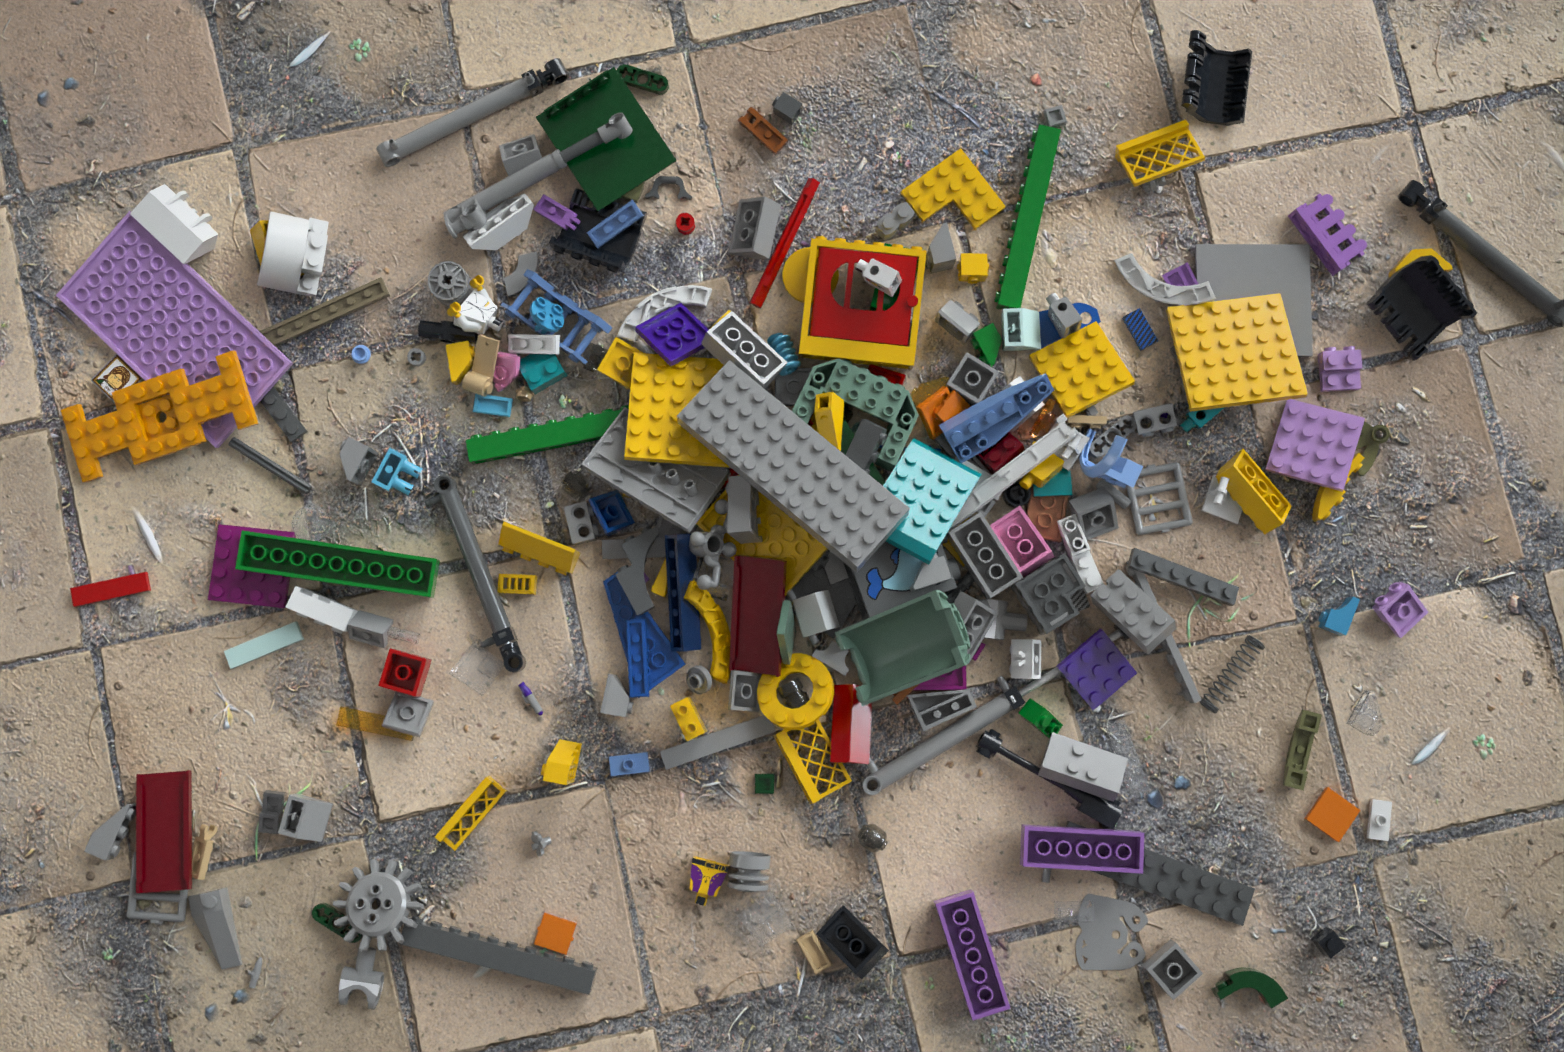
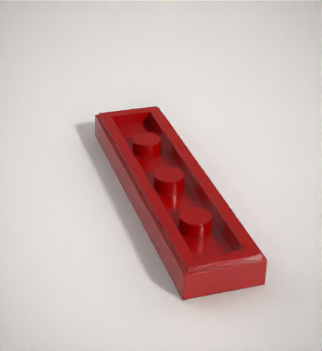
M141 572L70 588L73 607H79L151 591L148 572Z

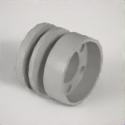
M443 261L436 264L428 275V286L431 293L443 305L448 307L453 302H457L461 306L474 290L470 286L471 277L459 264L452 261Z
M746 851L730 852L729 866L738 868V870L728 873V877L737 880H729L727 887L742 892L768 890V884L760 881L769 880V876L762 874L761 870L770 869L771 855Z

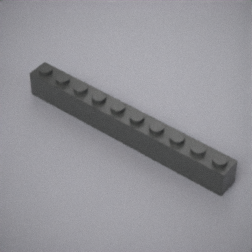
M418 916L409 918L418 924L417 928H410L404 924L402 935L405 942L401 945L588 995L592 991L598 969L593 967V963L586 961L582 963L574 962V958L567 956L563 958L555 957L556 954L549 951L540 953L534 947H518V943L511 941L506 943L499 942V938L488 936L487 938L480 937L478 932L469 931V933L462 932L459 927H443V924L437 921H431V923L424 922V918Z

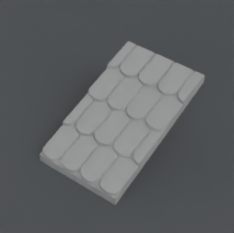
M624 407L581 463L582 467L592 475L610 484L611 487L640 502L641 505L661 515L665 520L690 533L715 498V495H717L725 481L730 477V470L725 467L624 460L629 409Z

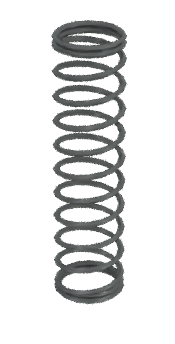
M1247 635V637L1245 638L1246 644L1240 645L1242 651H1236V655L1238 657H1231L1233 663H1226L1228 669H1222V673L1225 676L1217 675V678L1220 682L1214 681L1213 685L1215 688H1208V691L1211 693V695L1204 694L1205 699H1201V701H1199L1205 708H1207L1211 712L1217 713L1219 708L1216 707L1213 703H1211L1205 695L1216 699L1222 704H1224V702L1218 699L1211 692L1210 689L1215 690L1224 695L1225 697L1229 698L1215 685V683H1218L1233 692V690L1229 688L1226 684H1224L1219 677H1223L1231 681L1233 684L1238 685L1224 673V670L1242 679V677L1236 674L1228 666V664L1233 665L1242 670L1243 672L1247 673L1246 670H1244L1238 664L1235 663L1233 658L1238 659L1244 662L1249 667H1251V665L1248 662L1244 661L1238 655L1237 652H1241L1249 656L1254 661L1256 660L1254 657L1249 655L1242 648V646H1246L1252 649L1257 654H1260V652L1254 649L1252 646H1250L1249 643H1251L1258 649L1264 650V644L1255 637Z

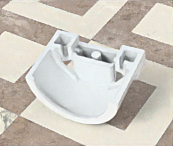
M270 212L257 285L316 297L319 277L323 268L329 222L314 218L307 220ZM301 273H304L303 278L300 280Z

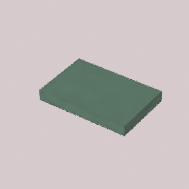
M784 600L777 628V638L782 663L790 665L796 627L791 601Z

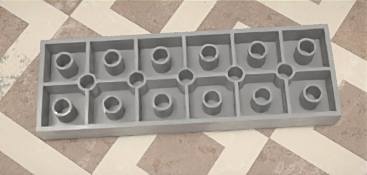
M730 360L677 415L678 424L856 573L909 514L910 508Z

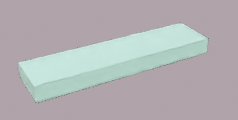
M295 621L225 650L224 653L230 669H234L302 641L304 637L298 622Z

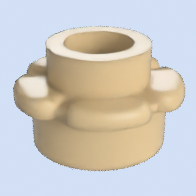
M521 386L515 391L517 394L516 398L523 402H530L532 396H534L531 389L526 386Z

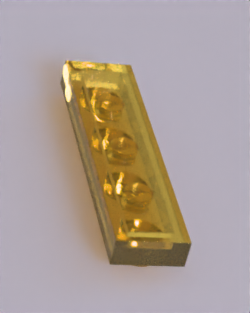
M340 706L336 726L409 741L414 739L412 735L384 728L382 724L386 715Z

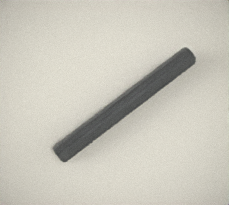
M235 437L229 442L230 447L305 494L310 492L312 488L310 484Z

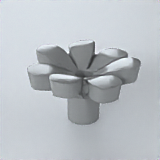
M534 831L531 836L534 844L531 846L533 851L536 850L537 856L544 855L546 845L551 844V838H542L541 834Z

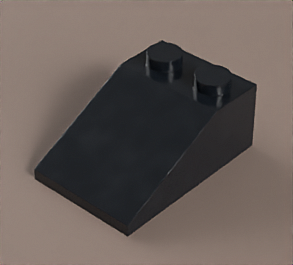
M844 905L816 933L860 979H863L889 951Z

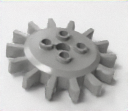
M372 859L370 860L371 874L365 876L361 869L354 867L352 870L358 879L352 887L349 883L340 882L339 884L342 890L348 891L349 894L346 901H333V906L340 909L346 908V916L338 918L334 921L335 926L342 927L350 923L352 929L343 938L346 942L350 943L359 933L363 934L359 946L361 950L367 951L371 939L377 938L378 950L386 951V936L392 934L394 940L402 944L405 941L403 935L399 932V928L403 924L410 928H417L418 926L414 920L408 918L410 909H424V904L417 901L411 902L410 895L421 890L422 886L414 883L406 887L404 882L412 874V871L408 868H405L398 877L393 876L397 862L389 859L386 870L383 873L379 871V862ZM379 886V891L375 893V887ZM380 899V907L374 910L372 908L373 901ZM361 900H363L364 904L360 907L359 903ZM390 900L391 905L386 907V902ZM375 914V920L371 921V916Z

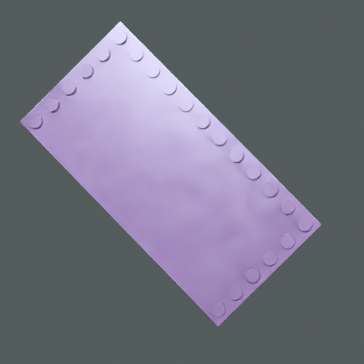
M129 211L56 296L144 380L181 368L185 370L189 385L221 375L215 356L232 350L236 351L253 407H255L293 363L187 263L183 264ZM233 413L204 422L202 425L205 438L215 448H219L237 428Z

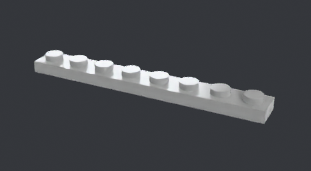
M1125 566L1128 575L1133 577L1135 584L1157 603L1145 574ZM1170 634L1160 645L1166 649V659L1170 665H1173L1176 671L1174 676L1184 689L1182 694L1185 700L1190 703H1197L1201 701V697L1172 634Z

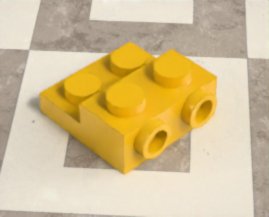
M615 337L597 371L630 390L634 352H643Z

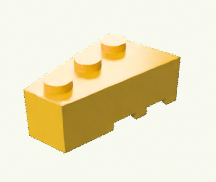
M559 739L546 764L542 766L541 775L543 776V781L562 785L573 783L575 781L582 743Z

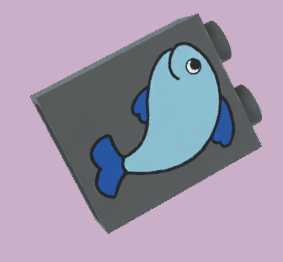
M947 535L936 554L938 557H945L951 579L911 592L910 586L921 564L924 562L886 541L857 573L844 563L862 620L934 590L947 593L956 589L955 581L961 579V574L956 560L953 557L947 559L942 544L948 542Z

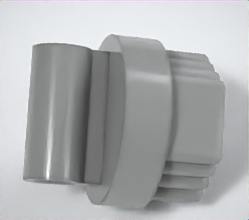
M1165 176L1142 184L1144 191L1154 192L1159 190L1158 186H1165Z

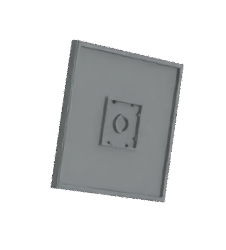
M1310 244L1195 245V278L1198 284L1209 281L1216 297L1215 300L1209 302L1280 293L1297 356H1313Z

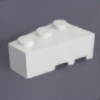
M295 586L286 605V608L297 612V615L304 618L310 617L314 619L313 622L325 626V624L332 626L331 630L340 634L343 631L348 632V623L358 612V610L299 586Z

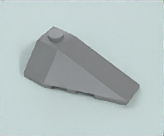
M228 887L188 896L191 915L221 969L242 965Z

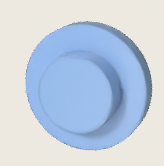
M358 345L353 348L351 356L356 363L364 364L369 361L371 352L366 346Z

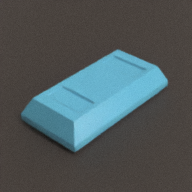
M475 394L472 412L510 417L513 399L491 395L484 397Z

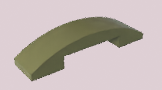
M1301 710L1287 753L1283 780L1284 786L1304 791L1308 774L1306 768L1315 733L1318 734L1322 714Z

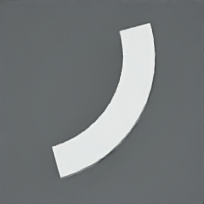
M1132 253L1114 260L1119 271L1129 284L1143 295L1155 301L1180 306L1197 305L1216 299L1209 281L1191 286H1175L1161 282L1146 273Z
M696 285L674 286L650 295L640 302L626 317L619 329L617 338L636 343L639 336L635 332L637 325L679 303L707 308L712 288Z

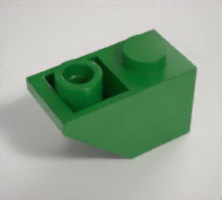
M991 323L974 332L970 342L975 350L978 349L981 355L979 359L993 368L1002 338L994 323Z
M1029 698L1018 713L1047 738H1050L1052 732L1058 734L1063 726L1046 708Z

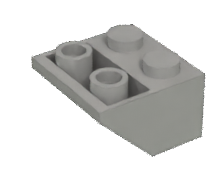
M297 793L290 794L278 833L297 839L322 842L333 803Z

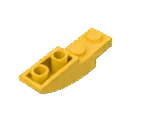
M1360 453L1355 454L1345 485L1350 480L1349 475L1352 472L1356 473L1362 467L1361 462L1365 457ZM1320 486L1314 502L1312 520L1314 522L1324 521L1331 514L1329 510L1342 502L1344 499L1342 495L1346 491L1343 490L1342 492Z

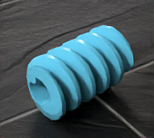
M776 333L767 339V343L788 362L779 373L781 376H786L800 367L801 362L797 361L799 356L795 354L796 349L792 348L794 343L790 341L791 336Z

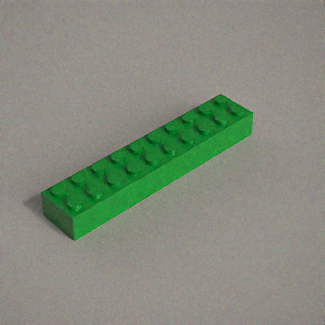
M242 530L235 569L434 598L440 560Z

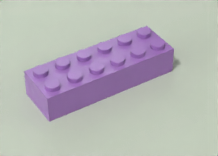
M1021 824L1020 865L1023 867L1143 874L1144 833L1141 831Z
M970 889L935 900L934 904L971 1019L976 1020L1011 1009L974 892Z

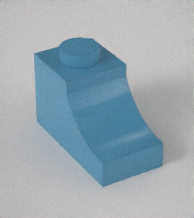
M1353 596L1346 597L1343 604L1337 609H1325V611H1322L1318 619L1320 622L1319 628L1339 636L1347 635L1360 599Z

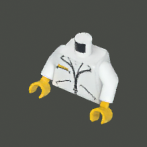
M477 275L470 280V286L477 289V291L473 290L461 306L457 302L450 304L447 314L451 317L455 316L453 324L461 327L463 331L482 335L489 327L499 331L503 321L496 318L498 308L490 299L485 288H482L481 285L484 284V278L481 275Z

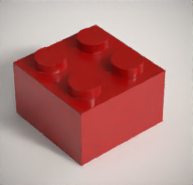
M390 648L378 686L411 696L421 697L432 659Z

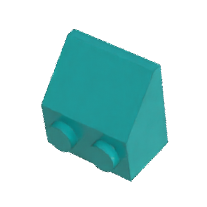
M529 354L520 359V371L535 395L568 376L556 354Z

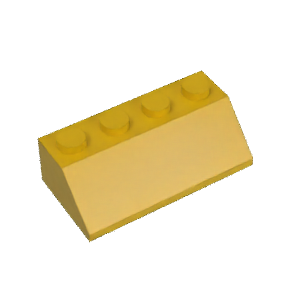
M1241 449L1219 469L1215 477L1218 483H1220L1221 477L1229 479L1226 490L1229 492L1230 497L1241 506L1242 511L1252 519L1256 528L1265 535L1284 523L1292 505L1248 453Z
M503 521L498 545L503 547L502 551L512 555L515 551L521 554L520 558L530 562L531 559L538 560V565L549 568V565L556 568L555 572L565 576L567 572L573 573L581 554L579 551Z

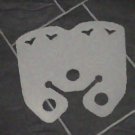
M1087 894L1084 897L1078 912V924L1082 932L1076 940V957L1082 970H1125L1132 968L1144 959L1146 953L1142 946L1135 941L1129 943L1122 950L1121 954L1117 953V950L1126 944L1128 929L1120 921L1121 916L1125 918V922L1134 932L1141 931L1148 923L1146 915L1135 904L1093 894ZM1090 900L1092 906L1086 908V906L1089 904L1088 901ZM1084 915L1089 918L1086 923L1084 922L1086 919ZM1137 915L1140 917L1139 924L1132 922L1133 916ZM1115 930L1120 932L1118 939L1112 937V932ZM1083 940H1085V943L1087 944V946H1085L1084 948H1082V946L1084 945ZM1131 949L1138 951L1137 957L1132 958L1129 955ZM1082 956L1088 958L1085 964Z

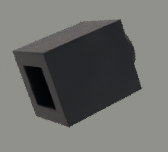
M1327 927L1311 938L1320 952L1330 959L1346 947L1335 931Z

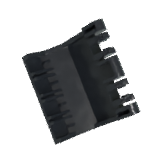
M1199 30L1191 31L1189 48L1193 52L1187 55L1188 60L1184 80L1189 89L1183 90L1181 106L1186 109L1187 113L1203 123L1226 126L1244 123L1252 50L1249 48L1232 52L1216 50L1206 42V35Z
M576 188L570 201L569 209L577 214L576 218L581 222L579 225L572 222L576 227L575 231L570 228L566 231L562 228L557 239L551 236L550 246L556 253L564 254L565 252L571 254V257L581 261L585 259L593 266L599 267L602 265L613 273H617V271L623 273L632 260L647 212L641 211L644 215L641 219L598 249L587 232L623 207L624 204L620 205V203L614 201L600 211H597L594 205L592 208L587 207L590 200L585 191Z
M1432 255L1421 256L1397 270L1366 303L1371 310H1374L1373 313L1375 315L1381 314L1386 308L1389 310L1380 321L1382 324H1385L1386 329L1399 344L1406 341L1409 337L1412 338L1403 348L1412 361L1420 358L1428 350L1429 344L1447 326L1460 319L1473 318L1478 313L1474 309L1473 303L1466 299L1462 294L1461 288L1454 284L1450 274L1442 269L1438 259Z

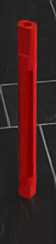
M808 178L749 302L756 308H762L820 184L814 178Z

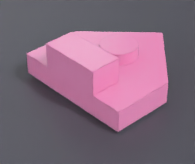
M498 352L493 377L494 386L498 392L503 391L519 376L520 357L516 356L517 354Z

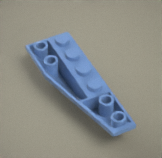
M1042 374L984 399L941 423L939 427L960 463H963L995 445L1054 391V388L1047 375Z

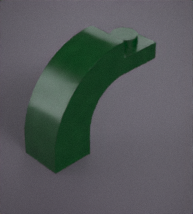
M1246 967L1234 968L1224 972L1228 980L1224 979L1215 984L1216 987L1212 989L1214 995L1220 1000L1242 988L1256 989L1265 1005L1271 1009L1288 999L1282 987L1274 979L1259 970Z

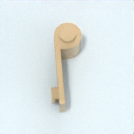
M481 334L478 335L472 371L465 375L462 382L464 390L484 397L492 392L499 340Z

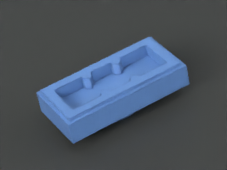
M648 752L609 757L611 776L650 772Z

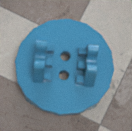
M538 297L530 305V315L536 323L535 331L542 329L541 333L545 334L548 331L557 332L563 327V309L560 305L553 304L543 297Z

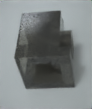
M590 342L583 355V358L588 361L586 365L583 364V368L594 372L595 369L597 370L608 350ZM591 354H594L596 356V359L594 361H590L589 356Z

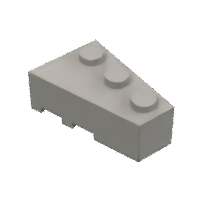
M969 689L906 696L922 731L977 707Z

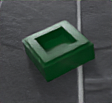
M755 774V794H774V774Z

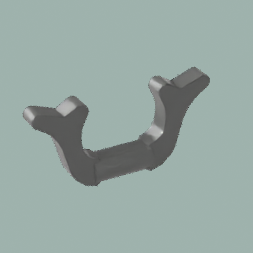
M659 176L655 179L652 190L645 195L646 199L652 197L659 199L658 187L660 185L676 184L680 187L678 199L686 198L692 200V196L685 190L683 180L678 176Z

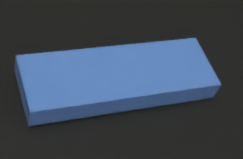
M631 200L589 230L587 234L599 249L644 215L634 200Z

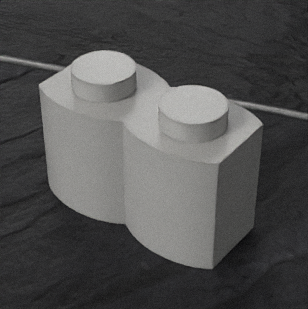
M907 202L899 204L892 213L884 215L878 221L876 232L883 241L890 240L897 234L898 230H902L911 224L915 214L914 210Z

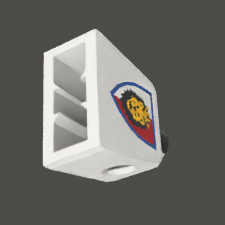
M860 259L856 266V270L863 273L862 276L865 282L893 297L902 281L899 271L875 259H871L869 263Z

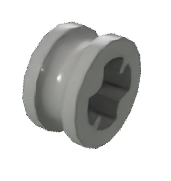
M413 348L408 352L407 359L412 365L421 366L426 361V355L422 350ZM415 353L421 354L419 357L421 358L420 361L412 360Z

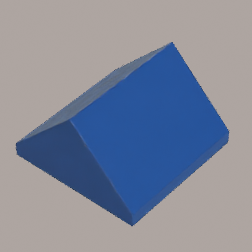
M618 490L589 499L608 537L635 523Z

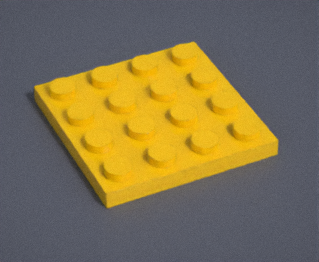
M1097 321L1029 355V359L1039 375H1047L1054 388L1051 394L1067 418L1135 384L1134 378Z

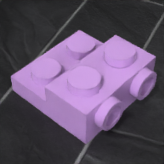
M1355 346L1344 347L1340 351H1336V347H1328L1318 354L1321 392L1361 389V350H1355Z
M1400 581L1391 584L1389 592L1375 599L1376 604L1372 607L1381 621L1387 623L1393 633L1399 638H1402L1428 613L1412 588Z

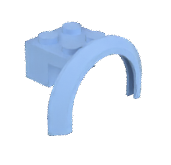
M1089 428L1085 436L1089 437L1090 440L1079 456L1082 472L1088 477L1102 478L1106 482L1124 489L1126 486L1134 488L1143 466L1120 457L1128 439L1116 435L1103 459L1094 464L1088 461V453L1096 431Z

